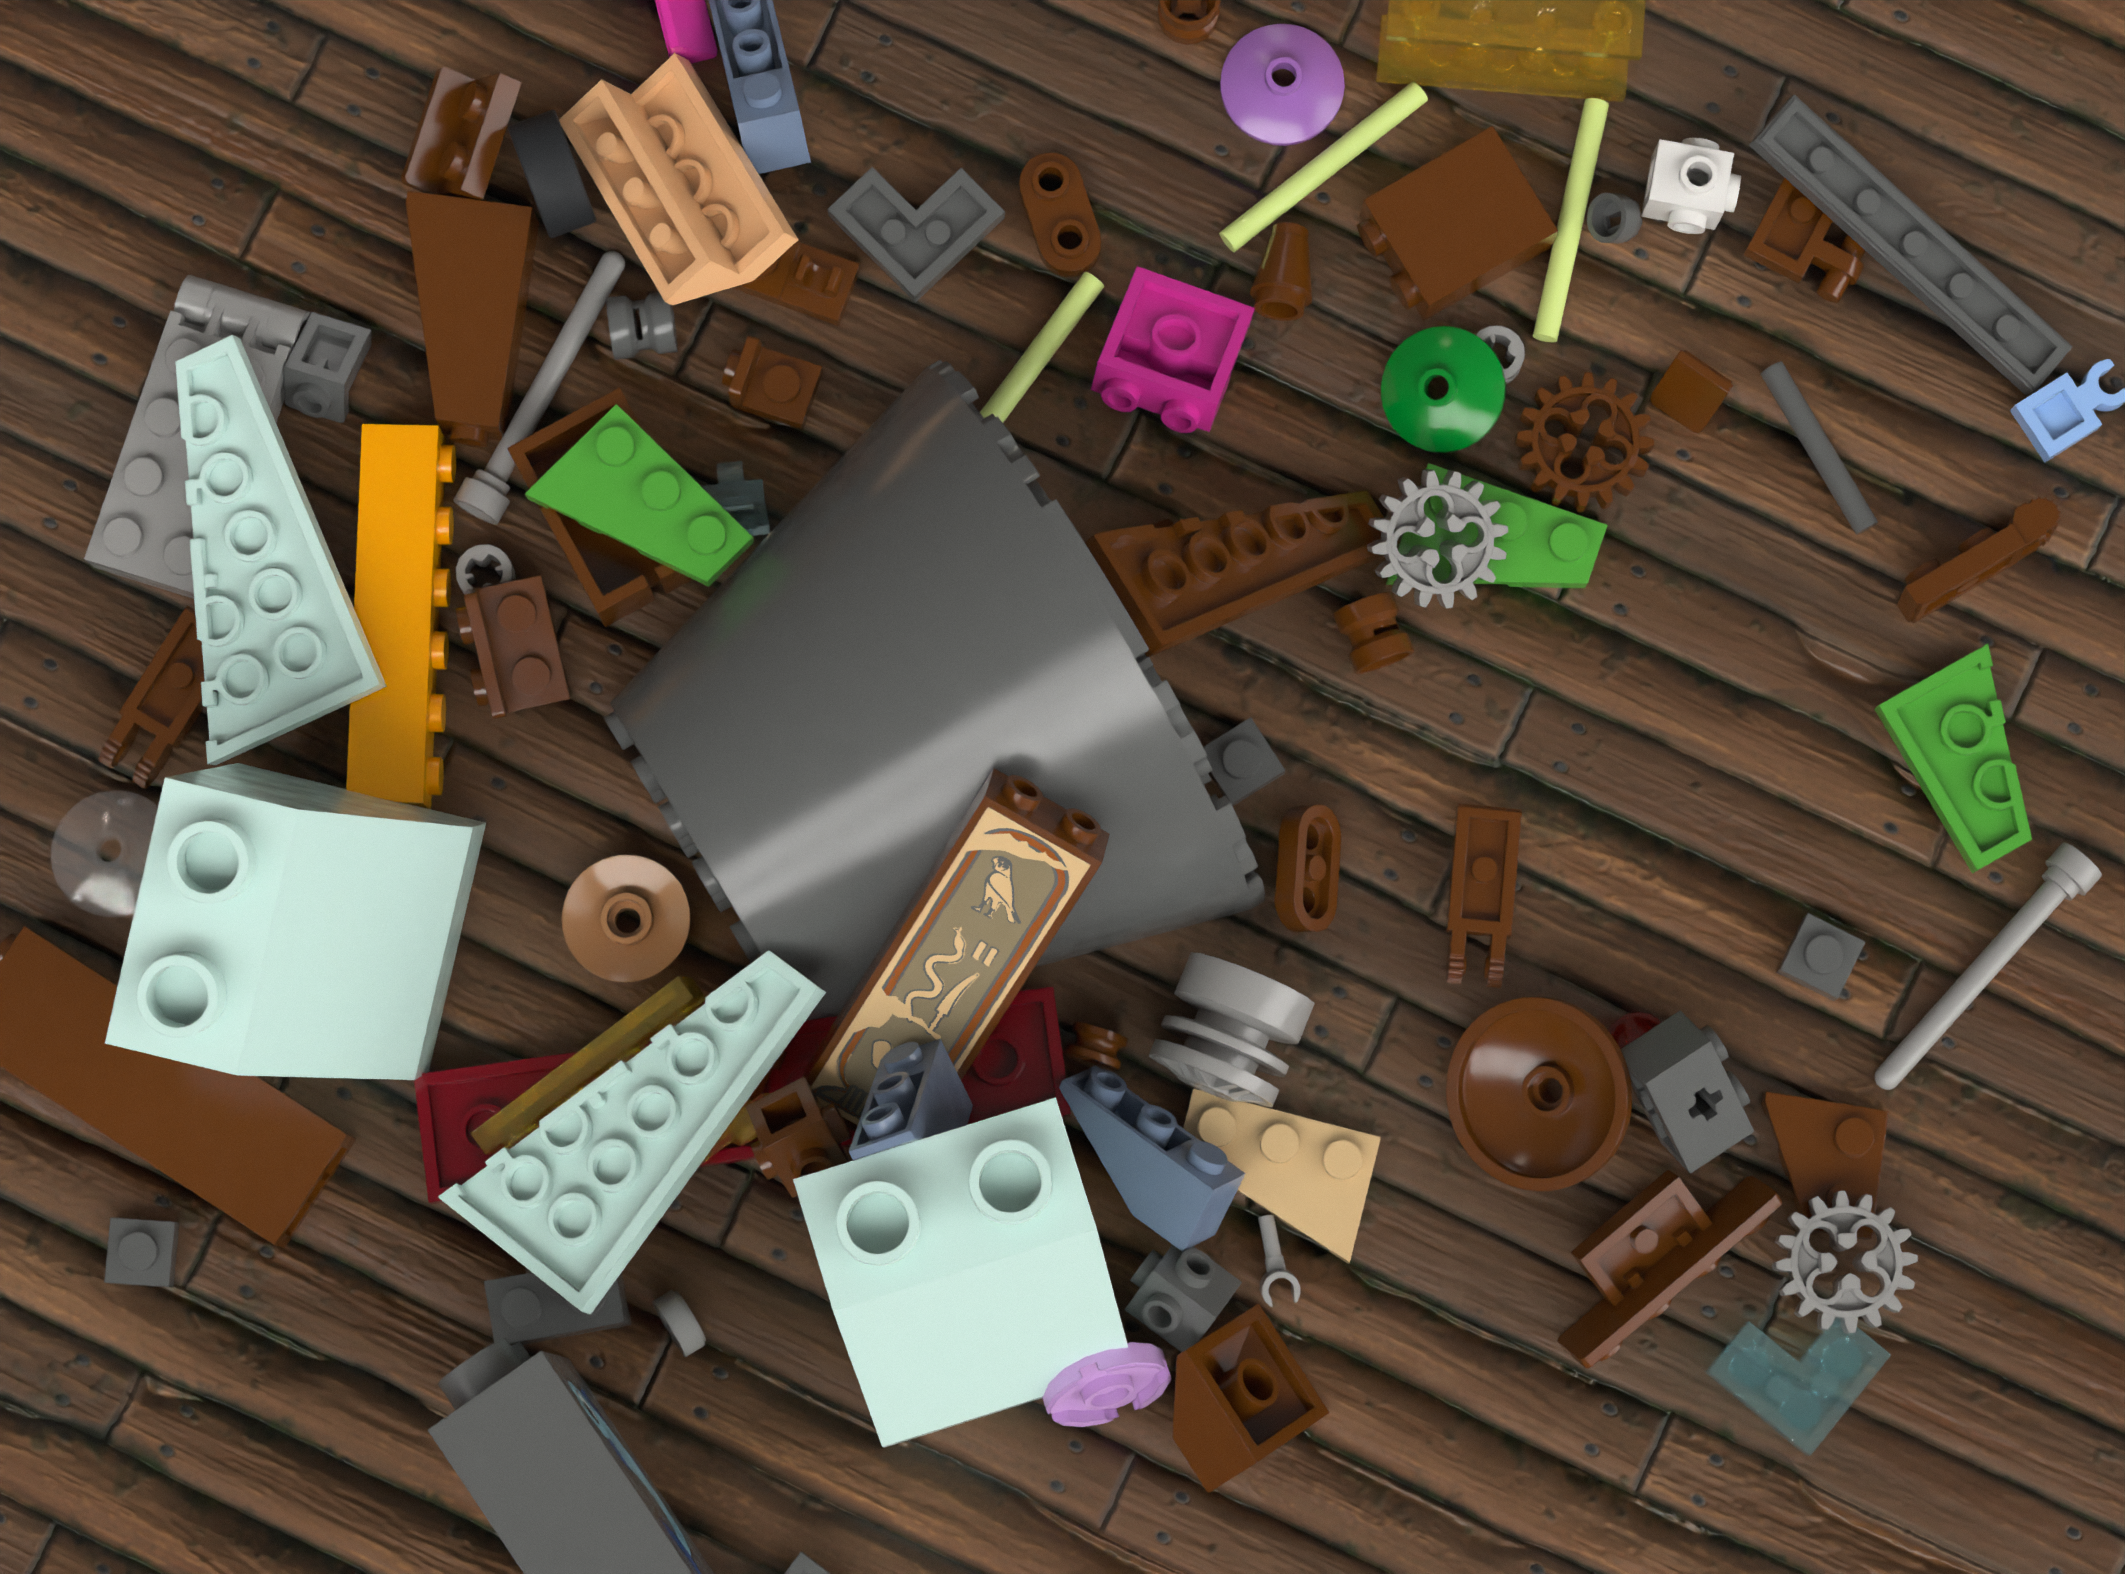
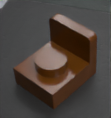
M748 335L742 351L736 349L731 351L724 369L722 385L729 387L728 396L733 408L803 430L823 375V368L820 365L762 347L761 339Z

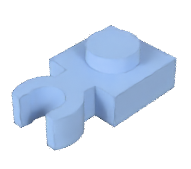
M2105 359L2093 365L2084 375L2081 386L2077 387L2069 374L2065 373L2014 405L2010 410L2044 463L2102 426L2094 410L2103 412L2113 411L2125 402V388L2116 394H2107L2099 387V377L2105 375L2114 366L2111 359Z

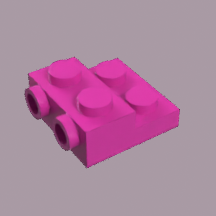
M1137 266L1097 362L1091 390L1100 393L1104 403L1114 410L1131 412L1140 407L1161 415L1162 422L1176 432L1191 433L1196 428L1210 432L1227 389L1234 364L1251 324L1255 308Z

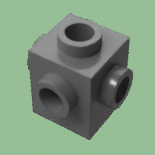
M1172 1245L1164 1257L1153 1249L1130 1280L1140 1289L1125 1310L1146 1325L1151 1331L1158 1334L1180 1352H1183L1200 1341L1242 1282L1194 1246L1182 1252Z

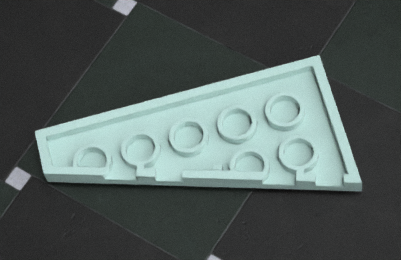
M234 335L228 336L175 361L181 438L186 440L189 480L185 481L186 502L187 505L191 506L193 539H190L197 639L202 641L205 681L201 682L202 704L204 707H207L209 741H206L207 764L215 766L387 687L242 341Z
M768 950L705 997L704 1005L676 1026L671 1024L666 1026L650 1038L652 1043L629 1061H619L539 1121V1128L511 1149L505 1147L485 1161L487 1166L464 1184H454L439 1195L438 1198L580 1311L591 1315L826 992Z

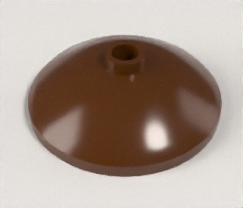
M1529 996L1509 1000L1490 1008L1466 1029L1458 1041L1449 1063L1446 1080V1099L1449 1117L1457 1138L1468 1155L1481 1169L1512 1187L1530 1191H1552L1563 1189L1588 1179L1603 1168L1614 1156L1621 1145L1629 1125L1632 1110V1085L1629 1070L1620 1047L1605 1026L1594 1016L1565 1000L1553 997ZM1552 1078L1558 1080L1562 1086V1096L1559 1100L1552 1098L1548 1091V1084Z

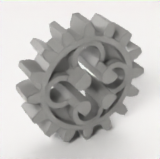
M1431 469L1422 470L1421 485L1418 487L1410 479L1400 478L1398 484L1402 496L1396 499L1382 494L1379 501L1388 510L1385 518H1370L1368 523L1373 528L1382 531L1381 540L1367 544L1369 552L1384 555L1385 561L1374 570L1377 576L1386 578L1396 575L1397 579L1391 591L1400 597H1403L1414 587V603L1422 607H1427L1433 594H1436L1440 605L1444 608L1453 607L1454 592L1458 590L1470 600L1477 598L1473 582L1480 578L1493 583L1496 576L1487 567L1489 560L1506 559L1507 555L1505 551L1494 546L1495 537L1508 533V526L1491 522L1490 516L1495 514L1501 507L1499 502L1490 499L1480 503L1478 498L1482 494L1484 485L1473 480L1462 490L1460 489L1461 473L1452 470L1447 472L1442 484L1439 483L1435 471ZM1434 495H1438L1443 503V509L1435 516L1438 527L1451 532H1461L1467 525L1466 523L1474 522L1478 529V537L1472 544L1464 545L1453 540H1446L1440 544V554L1451 564V573L1443 581H1436L1432 574V568H1435L1440 561L1437 550L1425 545H1414L1409 554L1401 555L1396 547L1399 536L1405 532H1412L1422 537H1429L1435 533V523L1424 513L1425 501Z
M1845 1191L1834 1193L1832 1208L1829 1209L1818 1196L1809 1200L1808 1205L1812 1216L1808 1219L1797 1212L1791 1213L1787 1219L1796 1230L1794 1236L1779 1235L1775 1240L1778 1246L1788 1250L1786 1259L1772 1263V1270L1788 1272L1790 1281L1778 1290L1780 1296L1797 1293L1801 1301L1798 1303L1794 1314L1800 1318L1815 1310L1819 1313L1817 1329L1823 1331L1829 1329L1835 1318L1840 1319L1844 1334L1856 1332L1857 1317L1862 1316L1870 1328L1882 1325L1878 1309L1882 1306L1890 1312H1899L1903 1306L1894 1295L1895 1290H1910L1915 1285L1913 1280L1902 1275L1903 1266L1918 1262V1255L1902 1252L1900 1248V1243L1906 1241L1912 1235L1909 1228L1893 1232L1888 1224L1892 1221L1896 1211L1889 1207L1875 1215L1871 1212L1872 1196L1868 1194L1862 1195L1856 1202L1855 1207L1849 1206V1200ZM1861 1226L1871 1228L1877 1237L1874 1248L1858 1253L1854 1257L1852 1264L1858 1272H1870L1877 1276L1880 1282L1878 1293L1873 1297L1866 1296L1860 1290V1279L1856 1275L1848 1273L1839 1276L1832 1282L1833 1293L1828 1299L1818 1297L1812 1287L1815 1277L1819 1274L1831 1272L1835 1268L1837 1260L1831 1253H1821L1813 1250L1809 1242L1811 1232L1816 1228L1825 1230L1830 1236V1247L1835 1251L1841 1252L1850 1249L1857 1243L1856 1232Z

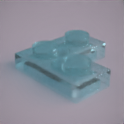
M1835 1318L1829 1329L1822 1331L1797 1361L1750 1321H1747L1720 1352L1705 1373L1804 1455L1811 1456L1891 1354L1858 1327L1855 1333L1844 1334L1840 1319Z

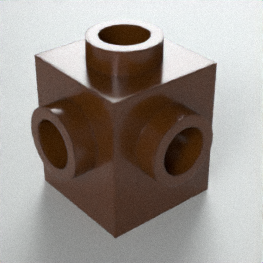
M805 1076L746 1106L759 1141L751 1144L754 1156L766 1178L770 1180L779 1175L792 1198L798 1196L793 1179L849 1162L841 1143L850 1139L851 1135L834 1102L823 1107Z

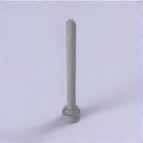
M609 251L601 257L484 471L477 470L473 478L465 477L453 501L466 512L494 525H497L510 503L506 497L510 486L506 482L516 466L507 448L532 435L602 310L606 298L609 297L624 270L625 260L620 253Z
M2065 842L2054 851L2045 862L2048 869L2042 875L2045 882L1878 1067L1875 1072V1082L1880 1088L1885 1090L1893 1089L1904 1079L2064 899L2072 901L2077 894L2082 896L2087 894L2102 877L2100 870L2088 857Z

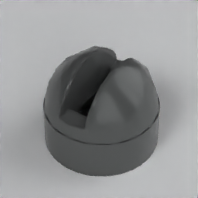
M1602 193L1591 202L1587 212V226L1593 238L1601 243L1619 244L1630 241L1638 234L1643 219L1640 218L1638 202L1622 193ZM1621 217V223L1611 228L1610 218Z

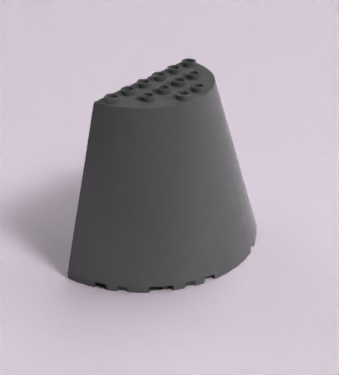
M941 359L926 367L620 691L610 702L614 712L603 717L623 750L634 744L639 751L640 756L630 762L655 804L667 798L668 801L658 806L687 858L698 852L702 856L693 861L692 865L720 913L732 906L738 916L739 921L729 927L750 963L769 950L826 992L806 1021L839 1015L994 768L1007 776L1017 775L1026 778L1040 789L1044 797L1065 809L1075 808L1086 812L1099 823L1102 830L1110 834L1102 864L1035 967L1251 910L1265 901L1263 881L1258 873L1253 871L1258 865L1246 842V835L1235 810L1226 796L1220 799L1216 794L1211 797L1209 796L1204 784L1211 781L1208 773L1212 771V767L1206 758L1208 755L1184 715L1166 679L1161 681L1150 658L1145 655L1149 648L1057 499L1050 500L1036 479L1040 477L1038 471L1018 447L1011 433L998 416L995 417L994 414L983 418L982 414L972 403L979 398L975 388L959 371H955L950 363L947 361L942 362Z

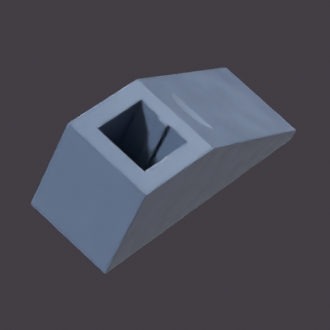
M709 0L743 149L758 174L810 163L801 114L773 0Z
M941 1039L921 1046L917 1042L901 1044L887 1052L880 1060L849 1149L853 1160L967 1125L973 1104Z
M1093 1066L1062 1080L1059 1087L1061 1093L1132 1215L1182 1252L1214 1236L1246 1173L1230 1163L1226 1154L1220 1148L1211 1143L1198 1140L1180 1127L1170 1112L1161 1107L1148 1104L1130 1091L1125 1081L1117 1074Z

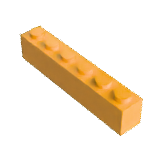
M362 424L354 609L387 687L350 703L346 790L431 809L432 795H442L444 781L442 757H433L434 732H444L446 724L445 694H436L437 669H447L449 656L447 631H438L439 607H449L451 600L450 569H441L442 545H451L453 541L452 507H443L444 483H454L456 450L455 445H446V438L438 425Z

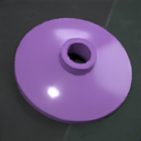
M1292 24L1267 25L1253 30L1241 38L1226 57L1220 80L1223 105L1234 124L1249 137L1266 144L1278 146L1303 143L1323 132L1334 120L1340 109L1345 87L1343 69L1332 47L1313 31ZM1279 69H1287L1293 73L1295 81L1289 86L1282 87L1273 81L1272 74Z

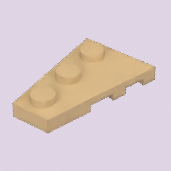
M1193 1089L1183 1129L1198 1140L1211 1143L1220 1148L1226 1154L1230 1163L1246 1173L1237 1192L1245 1195L1279 1217L1284 1223L1298 1232H1302L1349 1264L1381 1137L1247 1102H1231L1204 1091Z

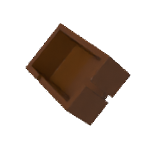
M620 387L507 448L528 489L616 404L641 427ZM537 504L605 627L655 601L651 591L652 587L661 583L667 594L693 580L640 554L638 550L603 533H596L568 516Z

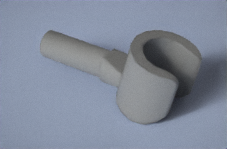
M1274 1215L1259 1217L1267 1271L1260 1281L1261 1295L1264 1301L1270 1307H1273L1269 1295V1286L1275 1279L1285 1278L1291 1282V1294L1294 1303H1296L1300 1297L1301 1287L1297 1278L1285 1267Z

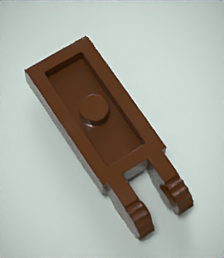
M2038 496L2036 500L2031 499L2029 504L2025 502L2015 508L2012 519L2008 521L2006 528L1996 534L1993 533L1990 527L1985 528L1965 540L1958 547L1961 554L1945 564L1940 565L1937 559H1933L1912 571L1904 579L1907 586H1905L1897 603L1898 608L1908 623H1916L2016 564L2019 560L2038 550L2040 545L2044 546L2046 541L2049 542L2051 539V535L2061 520L2059 517L2061 511L2058 510V505H2055L2053 500H2048L2047 497L2043 499Z
M187 606L183 610L119 711L122 717L99 754V762L109 768H114L127 755L129 748L136 739L139 727L155 735L156 737L144 756L136 765L132 778L134 783L144 789L151 786L157 776H159L160 771L169 760L173 747L178 749L204 707L201 691V682L205 681L202 641L197 639L196 616L193 608Z
M1460 803L1456 806L1446 933H1450L1446 983L1461 984L1462 977L1466 973L1467 956L1465 955L1466 935L1490 937L1488 954L1484 963L1486 987L1501 988L1506 939L1512 936L1522 809Z

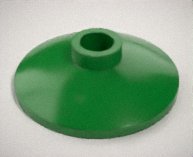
M1450 326L1427 328L1404 340L1389 358L1381 381L1382 405L1391 426L1410 444L1432 452L1446 453L1459 451L1481 440L1497 422L1506 396L1504 371L1493 349L1477 335L1467 330ZM1443 376L1449 385L1448 392L1442 399L1434 400L1428 392L1429 383L1433 378Z

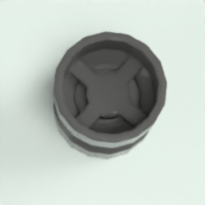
M652 291L645 299L631 300L626 295L606 298L610 339L615 360L634 358L639 350L653 349L658 354L678 352L673 305L666 303L659 291ZM636 310H639L643 340H639Z

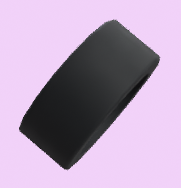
M550 110L510 125L508 130L549 237L555 238L595 223L594 211L556 111Z

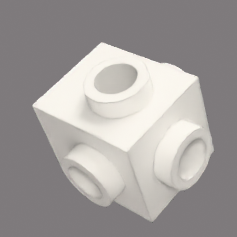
M1686 138L1682 140V143L1659 139L1651 157L1641 217L1668 221L1667 226L1670 229L1681 233L1700 234L1705 232V228L1715 230L1724 211L1734 212L1738 199L1741 175L1731 174L1734 153L1721 151L1717 143L1702 138Z

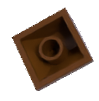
M1259 1303L1177 1355L1172 1438L1208 1493L1256 1464L1330 1413Z

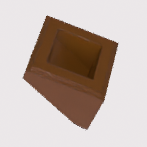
M1680 350L1652 392L1650 402L1693 433L1699 434L1721 406L1733 385L1731 384L1732 381L1687 350Z

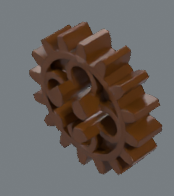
M1585 372L1579 387H1573L1566 375L1560 376L1556 382L1555 396L1543 387L1536 392L1534 399L1540 411L1525 407L1519 420L1531 428V430L1517 432L1514 439V445L1529 449V452L1520 458L1518 468L1520 471L1536 470L1538 474L1530 487L1534 492L1543 489L1547 485L1554 489L1551 505L1557 507L1567 495L1574 497V505L1577 512L1585 510L1591 497L1596 498L1602 509L1609 508L1613 502L1612 490L1615 489L1625 497L1629 496L1635 486L1628 474L1643 477L1649 467V464L1637 455L1650 453L1654 447V439L1639 435V432L1650 423V415L1638 414L1634 416L1631 409L1638 396L1634 392L1624 396L1622 399L1615 396L1617 380L1612 377L1605 383L1603 389L1594 387L1592 372ZM1600 406L1606 411L1608 419L1601 421L1592 439L1591 447L1586 452L1578 468L1581 476L1577 479H1569L1562 474L1560 465L1568 462L1576 446L1577 438L1581 435L1590 417L1587 408ZM1551 420L1560 421L1564 425L1565 434L1560 435L1558 438L1550 436L1545 430V423ZM1609 447H1615L1621 451L1624 460L1620 464H1609L1605 461L1603 451L1609 449Z

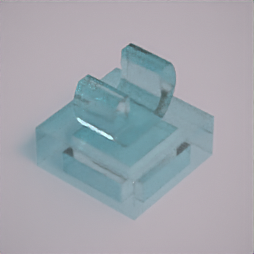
M742 461L717 464L719 484L701 487L752 536L770 534L769 513L763 479L746 481Z

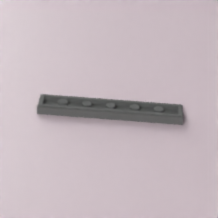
M1796 95L1790 97L1749 144L1752 149L2026 396L2033 394L2073 347Z

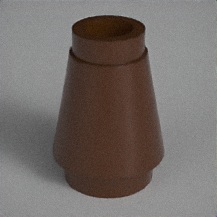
M1282 222L1272 227L1271 236L1268 239L1250 290V295L1255 300V311L1261 316L1278 321L1297 320L1304 315L1305 307L1312 302L1309 231L1302 225Z

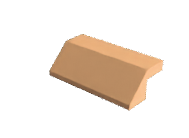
M674 53L632 94L601 79L559 119L567 137L666 303L676 305L752 282L799 240L692 64L684 57Z

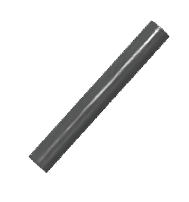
M1777 362L1760 373L1761 377L1855 534L1859 535L1878 523L1876 517L1783 362Z

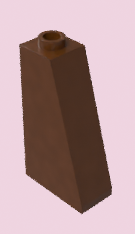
M407 191L406 210L435 419L443 433L451 434L450 441L470 447H487L489 439L500 441L508 428L539 222L533 207Z

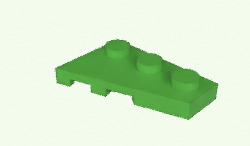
M617 404L525 493L528 500L578 521L580 525L638 550L640 554L708 587L754 543L753 536Z
M1428 463L1426 468L1435 471L1440 484L1443 483L1444 477L1449 471ZM1461 474L1460 489L1463 490L1473 480L1483 484L1484 488L1478 501L1480 503L1490 499L1498 501L1501 507L1495 514L1490 516L1491 522L1508 526V533L1494 538V546L1507 553L1506 559H1490L1487 565L1496 576L1495 581L1491 583L1477 578L1473 584H1507L1509 587L1585 588L1587 586L1608 525ZM1438 495L1429 497L1424 503V513L1435 523V533L1429 537H1422L1412 532L1403 533L1398 552L1401 555L1409 554L1414 545H1425L1437 550L1440 561L1435 568H1432V574L1436 581H1443L1451 573V564L1440 554V544L1446 540H1453L1464 545L1472 544L1478 537V529L1474 522L1466 523L1467 525L1461 532H1451L1438 527L1435 516L1443 509L1442 500ZM1397 576L1388 577L1386 585H1393Z
M1988 644L1888 699L1874 709L1972 874L2032 840L2016 765L2011 761L2003 726L2006 721L2001 699H1997L1991 673L1993 664Z

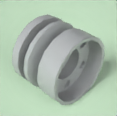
M1191 952L1174 994L1186 1004L1198 1010L1194 1020L1186 1017L1165 1015L1161 1027L1184 1040L1185 1044L1182 1046L1169 1041L1155 1039L1149 1057L1167 1067L1179 1080L1201 1091L1231 1102H1251L1273 1107L1279 1089L1255 1076V1072L1260 1071L1273 1076L1285 1077L1289 1066L1275 1054L1265 1049L1267 1043L1271 1040L1298 1045L1315 1003L1296 990L1250 969L1220 958Z

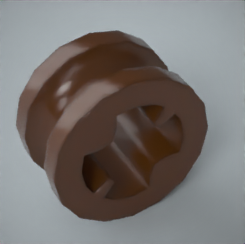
M1074 1022L1072 1031L1076 1033V1041L1066 1046L1065 1054L1093 1065L1119 1070L1121 1061L1117 1058V1052L1120 1048L1127 1046L1128 1038L1094 1025Z

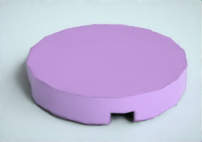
M1129 1342L1127 1343L1128 1348L1109 1349L1078 1360L1064 1368L1048 1384L1042 1397L1047 1414L1051 1413L1053 1421L1063 1426L1085 1427L1113 1421L1114 1418L1119 1417L1116 1408L1131 1402L1134 1410L1148 1406L1163 1394L1171 1381L1163 1350L1150 1343Z

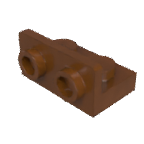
M448 67L438 69L435 73L401 175V182L423 193L482 200L522 82L500 72L475 80Z
M542 573L467 589L464 594L466 605L456 607V616L464 645L475 643L480 668L471 669L470 672L478 706L490 705L492 717L497 719L506 717L509 712L570 699L571 694Z

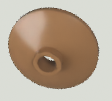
M637 855L612 856L588 867L571 885L562 909L563 934L573 956L592 974L617 983L644 981L666 970L682 952L690 931V906L687 895L677 878L658 862ZM627 910L635 911L640 916L639 927L631 933L621 932L617 927L619 915Z

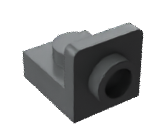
M311 312L284 366L285 404L310 417H323L339 423L344 422L349 412V390L371 347V329Z

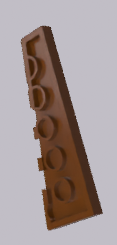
M1366 490L1308 499L1301 504L1289 502L1270 505L1263 512L1244 515L1243 510L1225 512L1218 519L1201 522L1198 517L1180 519L1173 526L1155 529L1153 524L1104 531L1094 534L1084 543L1148 646L1149 650L1145 652V655L1151 657L1383 557L1384 555L1369 552L1367 544L1381 540L1382 531L1368 524L1369 519L1375 517L1384 518V516Z

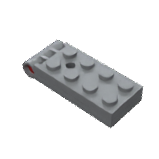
M188 275L184 279L176 298L174 311L170 310L88 545L84 559L94 568L194 599L190 539H193L191 506L187 505L185 489V481L189 480L186 440L181 438L175 361L228 336L234 335L240 338L274 420L277 423L285 400L284 366L311 314L309 311L193 275Z

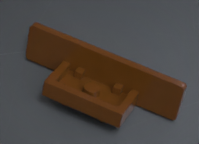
M1670 1170L1665 1171L1570 1252L1604 1299L1560 1335L1557 1340L1565 1352L1585 1368H1590L1597 1362L1608 1359L1620 1349L1623 1340L1646 1320L1653 1319L1662 1314L1671 1304L1672 1298L1695 1278L1702 1277L1715 1269L1721 1260V1256L1742 1238L1762 1229L1768 1222L1770 1215L1783 1204V1200L1775 1190L1754 1176H1748L1709 1210L1704 1212L1679 1176Z

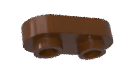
M1043 153L1037 155L1024 166L1020 175L1019 190L1043 264L1056 275L1062 277L1081 276L1084 272L1090 271L1099 259L1101 235L1080 171L1071 159L1062 154ZM1054 174L1062 180V185L1055 191H1046L1041 188L1039 181L1045 175ZM1074 232L1080 236L1082 242L1075 249H1065L1059 244V237L1063 233Z
M1325 805L1294 806L1287 811L1281 822L1274 903L1280 921L1292 932L1323 931L1331 924L1336 913L1341 830L1337 817Z

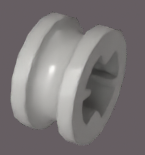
M1489 326L1480 330L1476 335L1491 348H1493L1495 342L1503 344L1507 348L1505 359L1511 365L1506 369L1503 368L1506 385L1511 383L1519 374L1525 358L1524 345L1520 337L1513 330L1503 326Z
M489 544L476 545L467 549L459 558L456 566V580L464 594L467 589L473 588L472 584L477 583L474 575L470 573L476 564L480 567H487L491 560L496 561L500 564V566L495 567L497 574L502 577L500 582L516 579L515 569L511 561L500 548Z

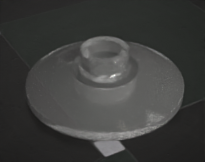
M113 790L91 795L77 803L67 812L59 823L53 837L51 865L60 889L70 901L83 910L98 916L118 918L134 915L158 806L154 802L136 793ZM108 840H118L121 845L119 857L111 862L103 861L100 856L101 846Z

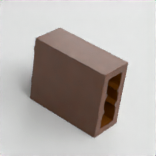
M1493 126L1364 199L1359 215L1362 222L1357 224L1359 235L1369 252L1374 257L1382 254L1392 269L1394 275L1389 277L1390 284L1401 304L1407 310L1415 307L1423 321L1552 248L1558 233L1556 226Z

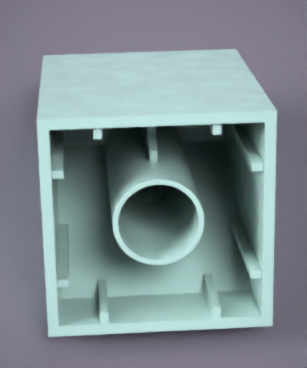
M240 763L165 777L105 1044L237 1076L416 1080L422 1076V1073H427L430 1069L486 823L415 805L352 792L344 788Z
M1056 1097L793 1179L832 1310L882 1447H889L1041 1399L1048 1384L1064 1368L1086 1356L1105 1350L1128 1348L1098 1231Z

